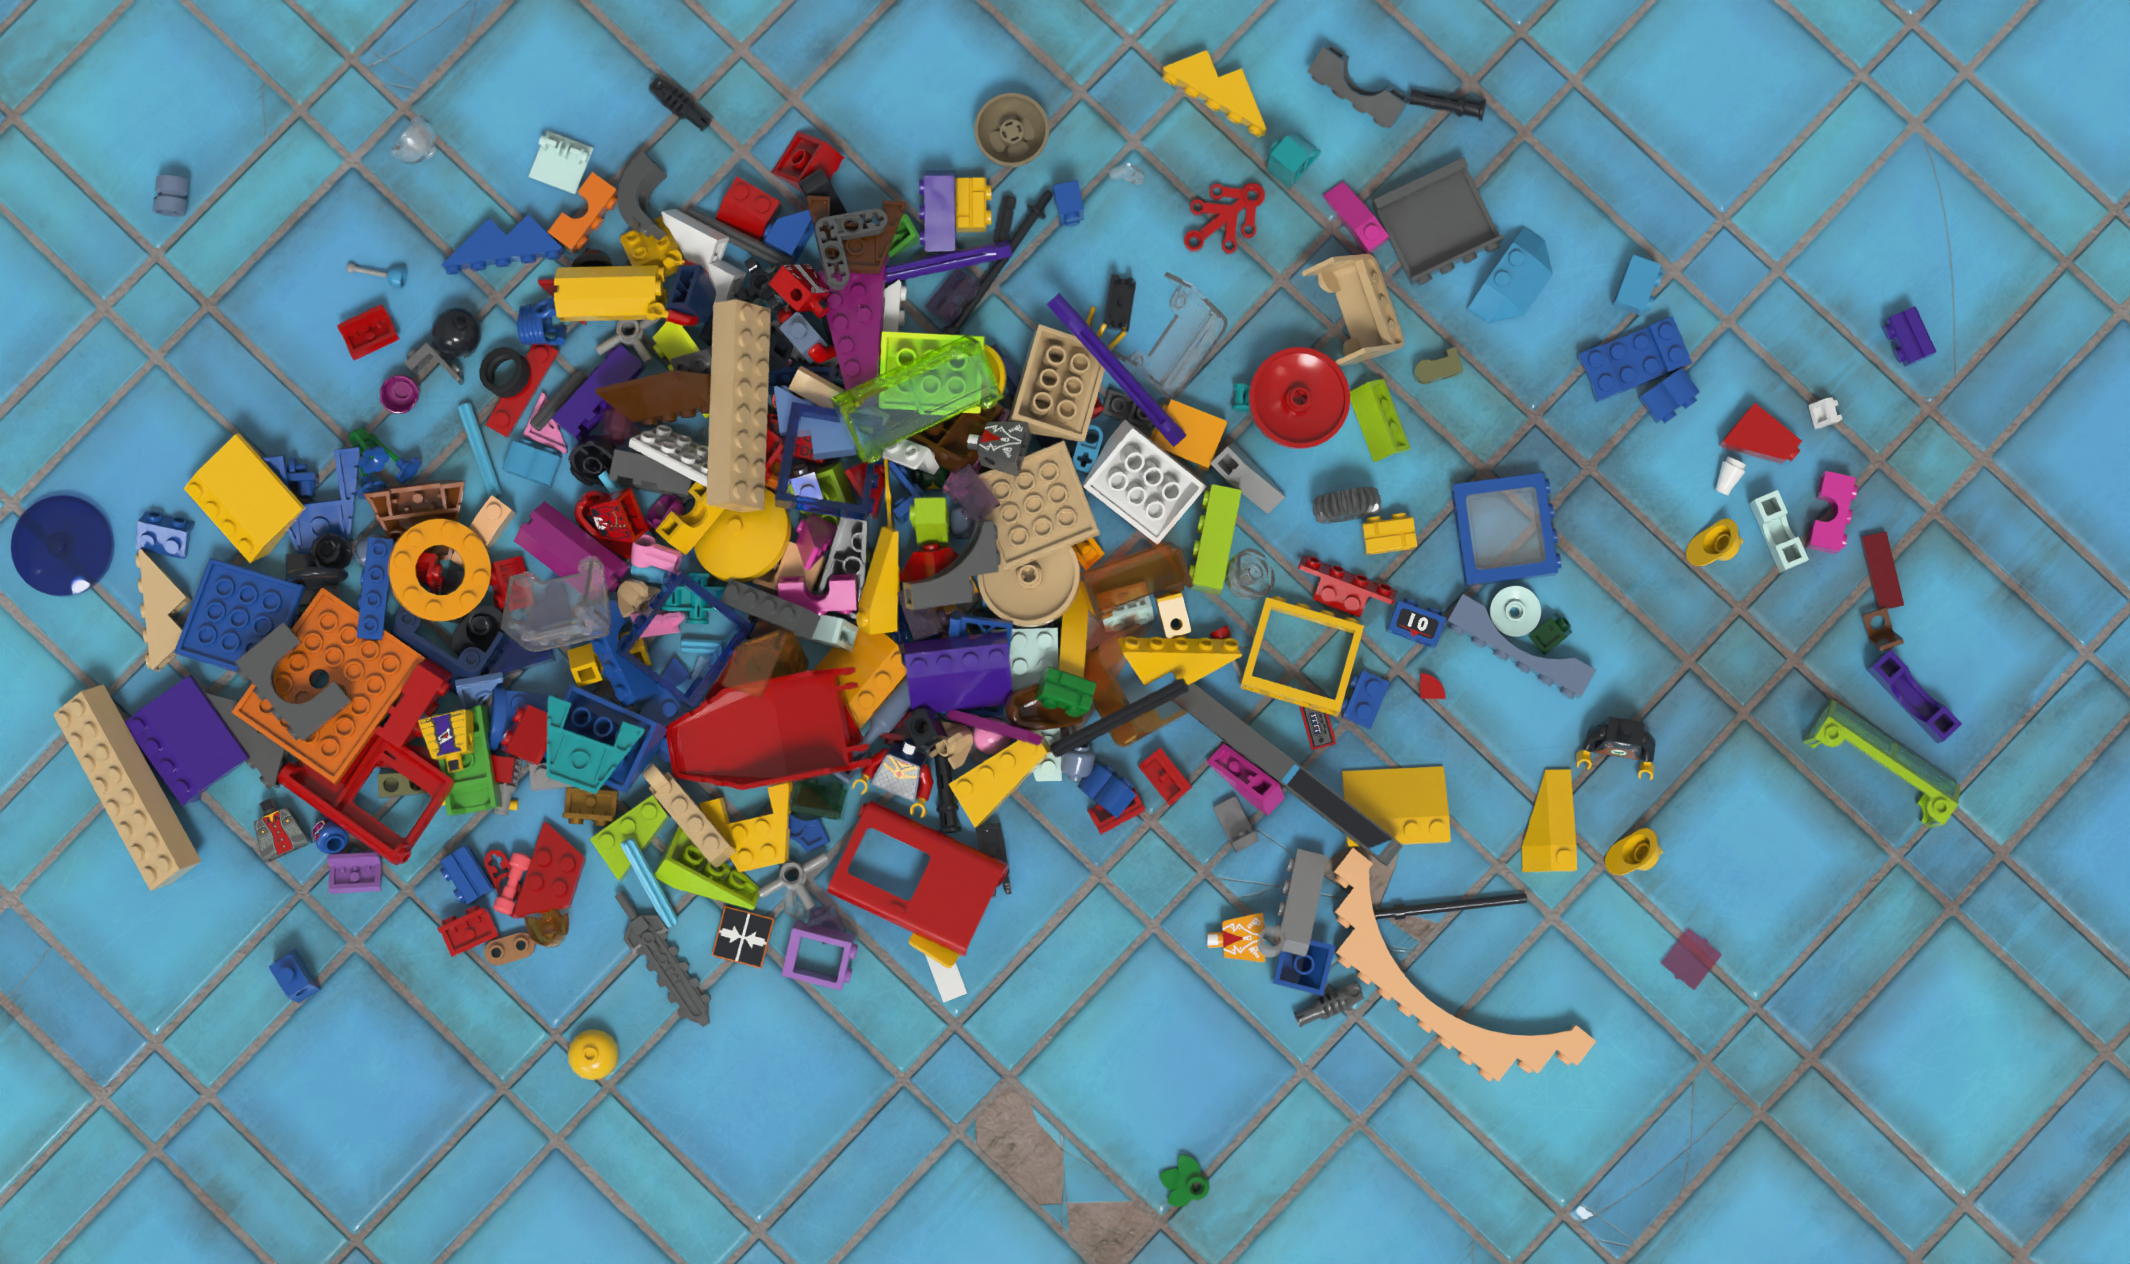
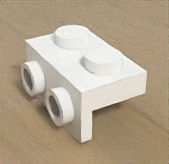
M892 434L878 450L880 457L912 469H919L934 475L940 468L934 458V453L929 448Z

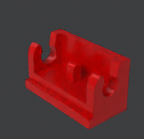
M1161 748L1156 750L1138 766L1169 806L1192 789V786Z
M1134 788L1131 790L1136 794L1135 798L1118 818H1115L1100 805L1087 810L1100 835L1146 810Z

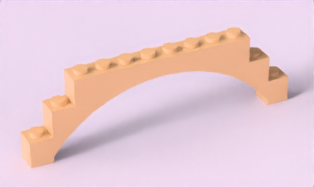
M1354 848L1347 853L1332 872L1336 875L1334 880L1345 889L1348 886L1352 888L1333 912L1337 915L1335 920L1346 929L1349 926L1353 928L1334 952L1339 956L1336 960L1347 969L1350 966L1359 972L1356 976L1367 985L1371 982L1379 988L1377 993L1387 1001L1391 998L1399 1004L1397 1009L1407 1017H1410L1411 1014L1420 1020L1417 1023L1419 1027L1428 1034L1431 1031L1435 1032L1440 1036L1437 1040L1448 1050L1451 1047L1455 1048L1460 1052L1457 1057L1468 1066L1473 1063L1480 1068L1478 1074L1488 1082L1492 1079L1499 1082L1516 1059L1519 1060L1517 1065L1528 1074L1531 1071L1538 1074L1555 1051L1558 1052L1556 1057L1567 1066L1570 1063L1573 1065L1580 1063L1596 1041L1577 1025H1572L1567 1031L1552 1034L1509 1035L1489 1031L1466 1023L1428 1000L1399 969L1379 932L1373 912L1369 885V868L1373 863Z

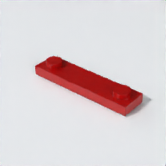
M547 344L532 345L525 357L530 365L528 384L520 393L513 397H501L485 424L487 427L509 438L557 358L558 350Z

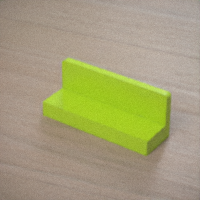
M1384 379L1367 382L1350 391V402L1374 462L1411 449Z

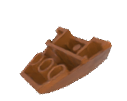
M436 480L396 485L364 493V496L369 501L377 521L380 522L387 536L386 538L392 539L395 544L407 529L418 523L432 519H447L458 522L465 481ZM433 545L424 550L428 553L437 554L438 561L451 559L453 553L452 548L444 545Z

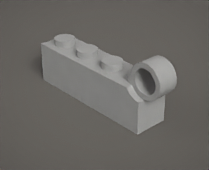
M1297 849L1295 858L1290 857L1287 872H1290L1291 876L1290 880L1285 879L1282 894L1286 895L1285 902H1280L1277 915L1282 917L1281 924L1276 923L1275 927L1263 929L1257 941V948L1264 956L1275 957L1281 951L1306 956L1310 945L1328 856ZM1267 937L1274 938L1279 945L1274 947L1268 946L1263 939Z

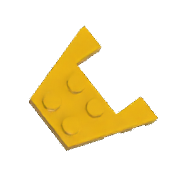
M792 782L767 787L773 813L730 823L724 797L699 803L701 810L736 850L730 856V859L738 872L788 861L790 840L788 824L792 806L790 804V792L793 789Z

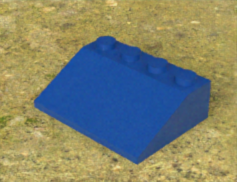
M570 684L563 698L564 701L571 703L563 729L610 746H614L623 721L645 729L642 736L604 783L627 794L657 752L667 729L653 720ZM547 749L543 755L545 758H547Z

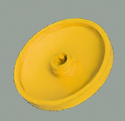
M765 488L764 510L737 512L725 509L695 544V554L701 565L720 580L728 582L731 578L741 583L755 580L769 572L784 555L791 536L789 513L783 502L774 493Z

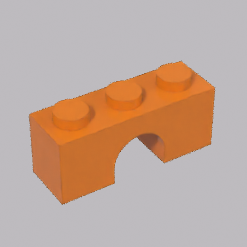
M593 172L578 190L579 196L588 202L587 213L581 218L573 219L562 212L547 232L555 241L573 254H576L578 250L582 251L589 242L588 236L593 230L597 231L604 222L603 216L608 210L612 211L618 204L617 189Z

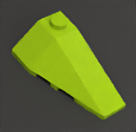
M680 826L674 832L654 872L656 879L675 889L754 910L760 896L757 891L760 888L742 872H738L736 869L733 870L726 862H723L718 868L712 865Z

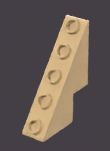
M139 549L135 559L137 567L141 570L138 588L139 592L143 593L144 603H141L140 610L142 618H145L146 628L143 629V639L145 643H148L149 652L145 655V661L148 669L151 668L159 672L177 656L174 652L183 627L174 616L192 599L147 551Z

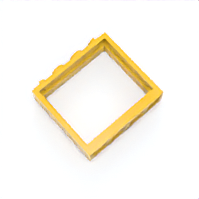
M1266 597L1240 689L1338 717L1364 625H1360L1359 621L1353 618L1346 617L1344 620L1336 618L1335 614L1329 611L1321 610L1320 613L1310 610L1311 607L1305 604L1296 603V605L1286 603V600L1281 597ZM1270 610L1353 634L1335 700L1252 676Z

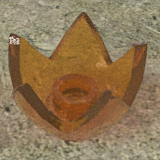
M552 909L549 912L543 913L540 919L524 917L526 928L530 935L529 939L541 947H557L565 940L568 934L569 915L566 913L562 916L558 909Z

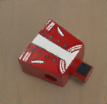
M810 264L782 265L768 283L798 312L812 311L818 318H822L830 310L824 302L830 294V290Z

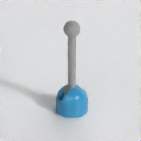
M349 263L346 266V270L349 273L360 272L385 277L389 284L396 288L403 289L406 284L407 270L404 268L395 267L386 273L356 267L353 263Z

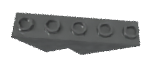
M205 693L250 758L246 760V763L252 769H258L262 774L259 779L268 789L271 787L280 788L277 778L282 768L286 765L289 752L232 713V710L239 701Z

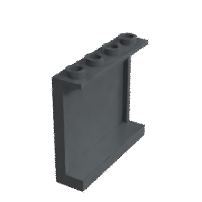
M1464 157L1382 195L1372 202V207L1382 227L1389 235L1388 239L1411 285L1417 282L1419 285H1423L1432 280V275L1441 272L1442 275L1454 270V265L1461 261L1467 264L1477 259L1478 253L1483 251L1490 253L1501 247L1499 243L1502 242L1504 236L1503 234L1499 235L1467 170L1468 164Z

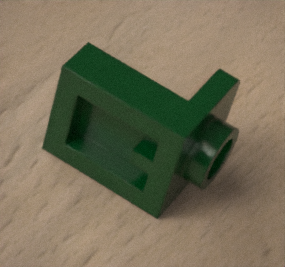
M1555 613L1534 630L1529 637L1539 650L1546 655L1572 633L1571 625L1564 616H1559Z

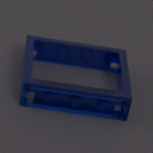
M792 402L775 495V507L867 521L868 513H873L875 498H871L872 489H877L879 474H875L876 465H881L883 450H879L880 441H885L887 426L883 425V417ZM801 417L874 428L861 505L788 494Z
M676 570L674 573L670 572L662 583L664 587L659 594L655 593L647 603L648 609L644 614L640 613L632 623L634 628L629 635L625 634L617 644L619 648L615 653L684 705L694 709L751 631L753 625L685 573ZM679 583L735 624L685 694L629 652Z

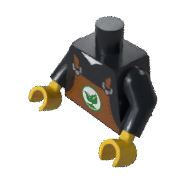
M1608 717L1602 723L1593 725L1588 729L1582 745L1583 750L1576 753V765L1579 767L1580 762L1586 761V769H1590L1592 767L1590 752L1642 760L1643 762L1639 765L1638 778L1641 779L1642 772L1650 773V780H1652L1654 765L1651 762L1654 761L1655 738L1648 731L1644 730L1643 722Z

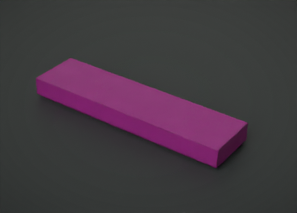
M957 710L948 711L946 716L948 719L963 725L1037 746L1041 745L1043 736L1028 730Z

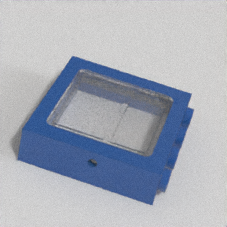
M1544 472L1452 485L1451 494L1465 587L1554 576L1558 573V569L1562 566L1559 553L1556 554L1554 544L1558 543L1556 528L1552 529L1551 519L1554 518V509L1552 503L1548 504L1547 494H1550L1551 490L1549 479H1545Z

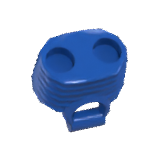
M554 297L539 301L538 303L520 306L517 330L521 344L563 345L565 343L567 329L564 326H552V317L556 316ZM547 333H555V338L553 339L545 336Z

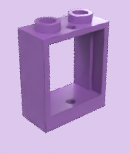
M796 920L792 927L781 976L841 991L844 983H849L853 968H849L850 959L854 960L858 949V945L854 944L856 935ZM803 937L844 947L838 977L796 967Z

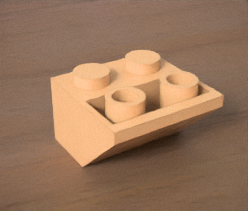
M789 541L788 547L780 561L769 572L753 580L752 583L762 591L778 596V581L780 577L806 576V586L812 593L825 557L822 556L810 570L804 568L797 544Z

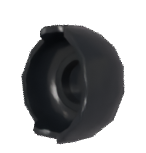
M334 532L320 534L313 541L310 550L313 562L318 567L345 569L350 564L353 556L350 542Z

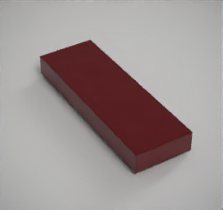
M1887 531L1861 537L1860 540L1877 609L1882 607L1892 609L1904 606Z

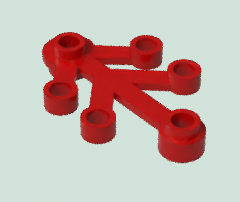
M1248 183L1242 189L1223 187L1220 184L1211 186L1209 195L1213 200H1221L1223 197L1239 199L1232 205L1204 203L1199 199L1192 201L1190 212L1193 215L1200 216L1203 213L1219 216L1200 231L1192 230L1188 232L1184 238L1185 248L1190 252L1200 251L1204 245V240L1227 223L1225 240L1222 242V251L1226 254H1233L1237 248L1235 241L1237 215L1245 207L1246 218L1245 224L1241 228V234L1246 239L1253 238L1256 234V226L1254 225L1256 207L1260 206L1265 198L1264 189L1257 183ZM1215 188H1219L1222 194L1215 196L1212 191ZM1249 192H1255L1257 198L1251 200L1247 195ZM1200 204L1202 210L1199 212L1195 211L1193 205ZM1248 226L1253 229V233L1249 235L1244 232V228ZM1195 238L1198 240L1199 244L1197 246H1191L1189 244V241ZM1225 243H1233L1234 248L1227 250L1224 246Z

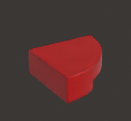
M1420 673V699L1445 700L1446 695L1442 684L1435 677Z

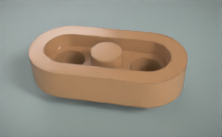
M516 933L489 942L485 947L484 956L492 965H504L531 956L535 951L536 942L528 933ZM521 940L526 943L524 950H519L517 947L518 942ZM495 948L501 950V955L498 958L493 956Z

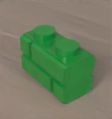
M1050 666L1042 671L1035 695V700L1041 701L1042 706L1049 709H1056V707L1064 709L1067 715L1073 717H1080V715H1084L1090 710L1096 682Z

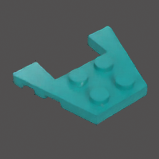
M549 695L546 777L596 794L642 736L645 729L623 721L614 746L563 729L571 703Z

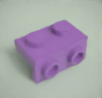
M362 851L361 853L351 854L338 852L333 855H327V861L330 866L328 885L330 894L381 891L383 863L377 852Z

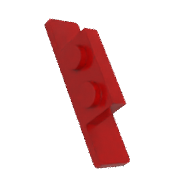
M1302 555L1298 569L1321 577L1313 600L1357 617H1361L1369 596L1393 605L1397 591L1393 590L1391 586L1385 583L1377 584L1361 574H1351L1338 565L1330 566L1314 556L1307 557Z

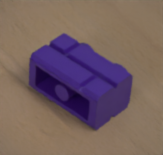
M1916 306L1895 314L1884 321V334L1888 340L1892 339L1896 347L1893 350L1895 358L1899 363L1902 362L1904 367L1928 358L1937 352Z

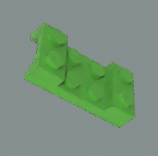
M480 705L468 709L473 712L474 752L461 755L464 770L449 773L446 759L439 760L440 771L454 781L453 788L445 799L447 816H458L502 807L499 783L495 782L488 738L490 726L487 707ZM447 713L433 714L432 717Z

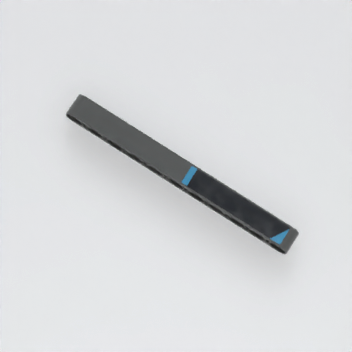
M1196 684L1188 685L1189 691L1172 700L1386 867L1403 847L1395 838Z

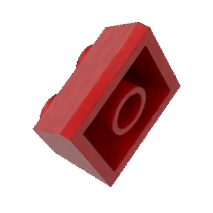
M797 131L771 173L803 193L798 182L819 168L830 181L834 173L839 169L844 156L827 142Z
M737 176L724 196L715 219L762 242L767 227L770 223H774L782 209V205L777 199Z
M528 704L518 707L512 717V720L515 722L511 730H506L502 737L501 744L503 746L501 750L527 763L539 766L547 749L548 713Z

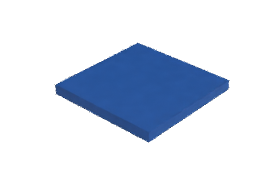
M209 558L174 653L237 673L236 669L239 666L235 662L283 622L291 628L306 587Z

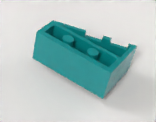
M1300 134L1286 135L1282 141L1278 138L1270 147L1269 158L1266 161L1268 162L1267 172L1290 190L1321 152Z

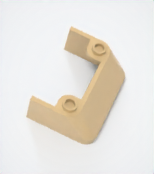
M1371 254L1331 257L1302 271L1303 276L1317 275L1319 286L1328 293L1336 294L1351 339L1344 342V357L1334 361L1338 366L1357 364L1396 351L1404 346V336L1377 260Z

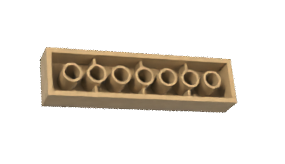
M737 299L713 303L706 505L737 512L764 510L771 309Z
M104 684L79 692L53 715L150 891L174 883L202 862Z

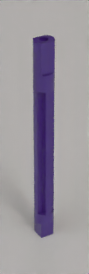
M1007 240L887 265V280L885 284L1012 257L1010 242Z
M1060 292L1046 304L1152 421L1173 447L1186 437L1182 429L1165 413Z

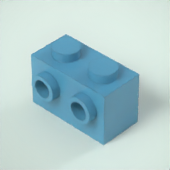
M1633 254L1629 259L1612 306L1639 316L1645 310L1649 311L1654 300L1651 292L1653 287L1658 288L1663 273L1659 272L1662 265Z

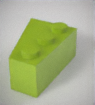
M651 795L591 837L590 841L617 880L623 882L632 869V865L624 853L621 843L628 838H633L643 854L670 819V815L657 798Z

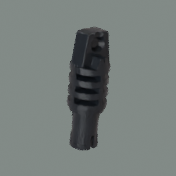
M657 77L649 86L648 91L663 106L678 116V118L690 121L700 131L704 132L706 126L708 127L712 122L711 118L695 107L696 104L692 99L672 84Z

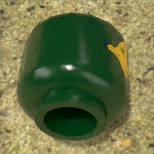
M940 465V468L934 475L919 469H911L912 483H916L921 490H941L950 475V471Z

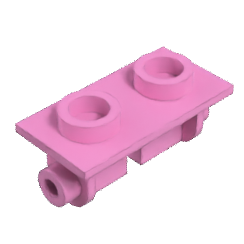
M657 610L630 614L637 638L679 633L678 625L685 619L682 611Z

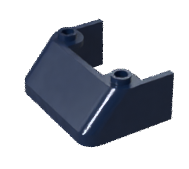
M419 581L420 585L427 591L429 587ZM403 606L398 610L390 631L391 635L411 649L452 673L453 675L449 681L451 684L449 690L456 695L458 693L455 680L487 675L510 639L499 632L486 653L476 647H469L456 659L416 634L421 625L422 618L411 614Z

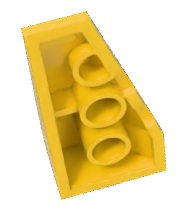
M883 526L858 604V613L856 615L858 629L868 634L897 632L898 531L888 526Z
M1571 769L1544 771L1535 806L1521 846L1522 872L1577 871Z

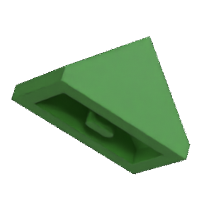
M907 213L903 214L888 252L889 259L920 243V236Z

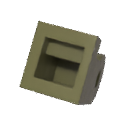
M1457 348L1447 349L1444 353V358L1434 361L1426 359L1418 362L1413 372L1415 380L1420 384H1430L1461 375L1463 368Z
M400 773L377 774L378 795L380 799L427 794L425 790Z

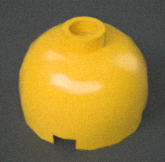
M598 1029L584 1030L576 1035L569 1045L567 1053L569 1065L574 1073L581 1078L588 1080L603 1079L610 1075L618 1065L619 1046L614 1037L606 1031Z

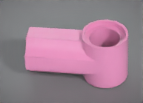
M643 534L632 543L630 561L636 567L646 568L654 566L676 573L682 562L683 554L680 551L657 544L654 537Z

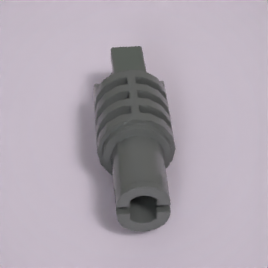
M1357 983L1351 984L1316 998L1313 1001L1314 1004L1293 1014L1301 1028L1319 1018L1326 1020L1349 1009L1364 999V996Z

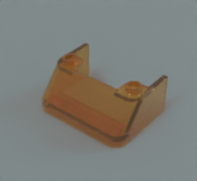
M1165 542L1081 572L1079 587L1092 617L1099 621L1113 616L1112 611L1116 610L1118 606L1162 590L1175 594L1185 589L1184 586L1188 588L1193 587V583L1181 548L1172 542Z
M1139 623L1102 642L1085 655L1084 679L1096 682L1092 701L1101 719L1130 704L1110 667L1118 664L1123 658V652L1118 639L1120 637L1133 636L1140 632L1141 626ZM1153 709L1108 733L1117 746L1129 747L1184 718L1187 712L1183 709L1162 720L1158 712Z
M781 628L737 645L733 652L732 664L723 685L762 698L770 679L806 672L809 668V661L793 631Z

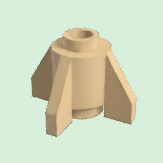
M634 578L623 581L617 591L618 608L624 618L630 616V614L648 612L654 602L658 603L664 600V592L661 589L646 585Z
M941 721L948 737L935 744L936 749L929 755L931 758L939 754L944 757L948 756V761L953 770L964 764L973 744V733L963 724Z

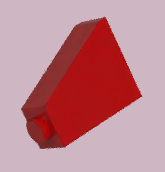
M1754 403L1721 441L1719 446L1724 449L1782 464L1787 459L1792 461L1801 451L1798 446L1802 440Z

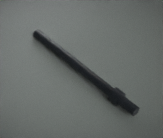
M1526 893L1410 906L1396 904L1392 908L1373 909L1375 919L1394 918L1395 920L1405 919L1406 916L1524 904L1527 903Z

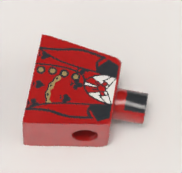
M631 488L602 496L590 506L586 515L587 522L590 525L597 526L599 534L603 539L634 543L649 530Z

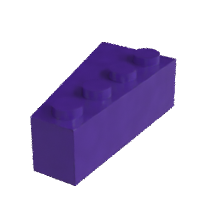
M621 345L617 348L613 347L605 356L606 360L591 372L584 384L575 391L570 399L552 417L555 423L576 441L589 436L613 408L596 394L595 388L637 379L646 369L639 359Z

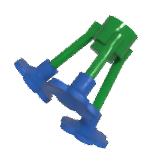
M365 428L354 430L348 437L353 447L361 446L358 465L363 475L362 481L364 486L356 491V495L360 499H366L364 493L387 487L383 481L374 482L372 476L368 474L374 471H382L389 458L393 459L396 462V466L401 469L397 479L402 484L406 483L408 479L413 478L422 465L417 456L413 457L410 461L399 458L382 444L374 434H368Z

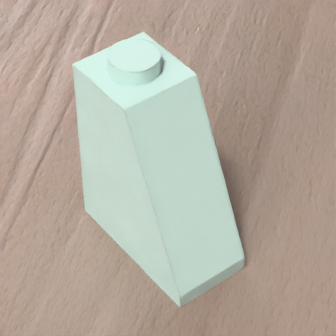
M820 615V621L811 640L790 631L788 632V634L799 639L852 652L858 627L841 618Z

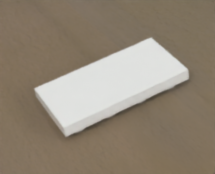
M658 425L654 429L644 431L630 438L629 447L707 487L708 446L699 445L693 442L690 437L673 432L671 427L667 425Z

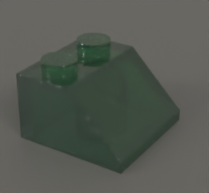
M805 779L803 782L796 783L790 805L791 812L844 821L849 791L843 789V784L829 782L828 787L818 785L819 780Z

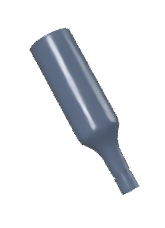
M907 674L873 713L870 728L863 736V741L857 745H870L879 735L891 732L911 709Z

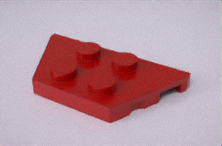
M543 822L513 914L516 918H523L524 915L533 913H546L552 909L570 908L586 858L548 823Z

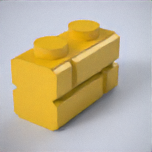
M956 178V232H987V225H991V210H986V200H991V185H986V178Z
M1406 513L1391 515L1392 519L1382 520L1381 516L1366 518L1367 523H1362L1361 525L1365 555L1416 549L1417 540L1413 516L1407 517Z

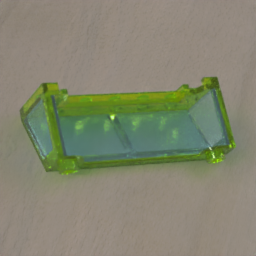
M967 334L831 397L830 400L858 458L863 463H873L882 458L881 454L885 451V448L975 406H983L984 409L991 408L997 405V401L1002 399L1003 396L980 342Z

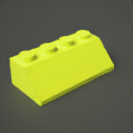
M666 322L652 337L656 342L653 346L661 359L666 356L671 364L667 366L670 371L674 370L671 362L672 358L700 351L683 326L671 322ZM702 414L705 419L709 417V414Z

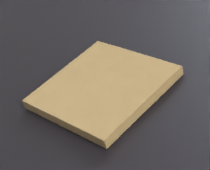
M1065 441L1026 455L1019 476L991 469L969 478L984 519L994 521V525L997 527L998 539L996 540V550L1000 553L1001 564L1005 572L1100 535Z

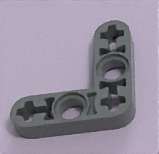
M869 209L824 217L817 221L814 234L825 279L830 288L841 290L849 282L850 272L842 241L882 233L888 222V217L883 210ZM872 217H876L877 221H880L879 226H875V223L871 222ZM862 219H864V223H866L865 229H863ZM849 220L855 221L858 229L856 231H848L845 229L844 223ZM823 226H827L830 230V241L826 242V233L822 231ZM829 248H834L839 252V257L829 259L825 255V251ZM838 265V274L843 276L841 282H837V279L833 278L834 266Z

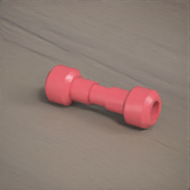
M519 852L512 853L509 861L511 866L508 875L509 879L506 886H504L501 896L495 899L493 904L495 911L506 915L513 913L515 907L513 899L517 891L518 881L521 880L523 872L528 870L531 858L528 855Z

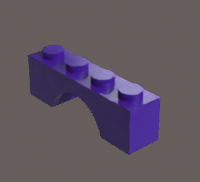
M1891 649L1885 651L1866 669L1936 743L1944 742L1962 725L1945 705L1934 700L1918 685L1910 674L1909 668Z

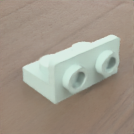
M1145 582L1096 595L1105 632H1117L1126 627L1144 625L1154 620L1153 608Z

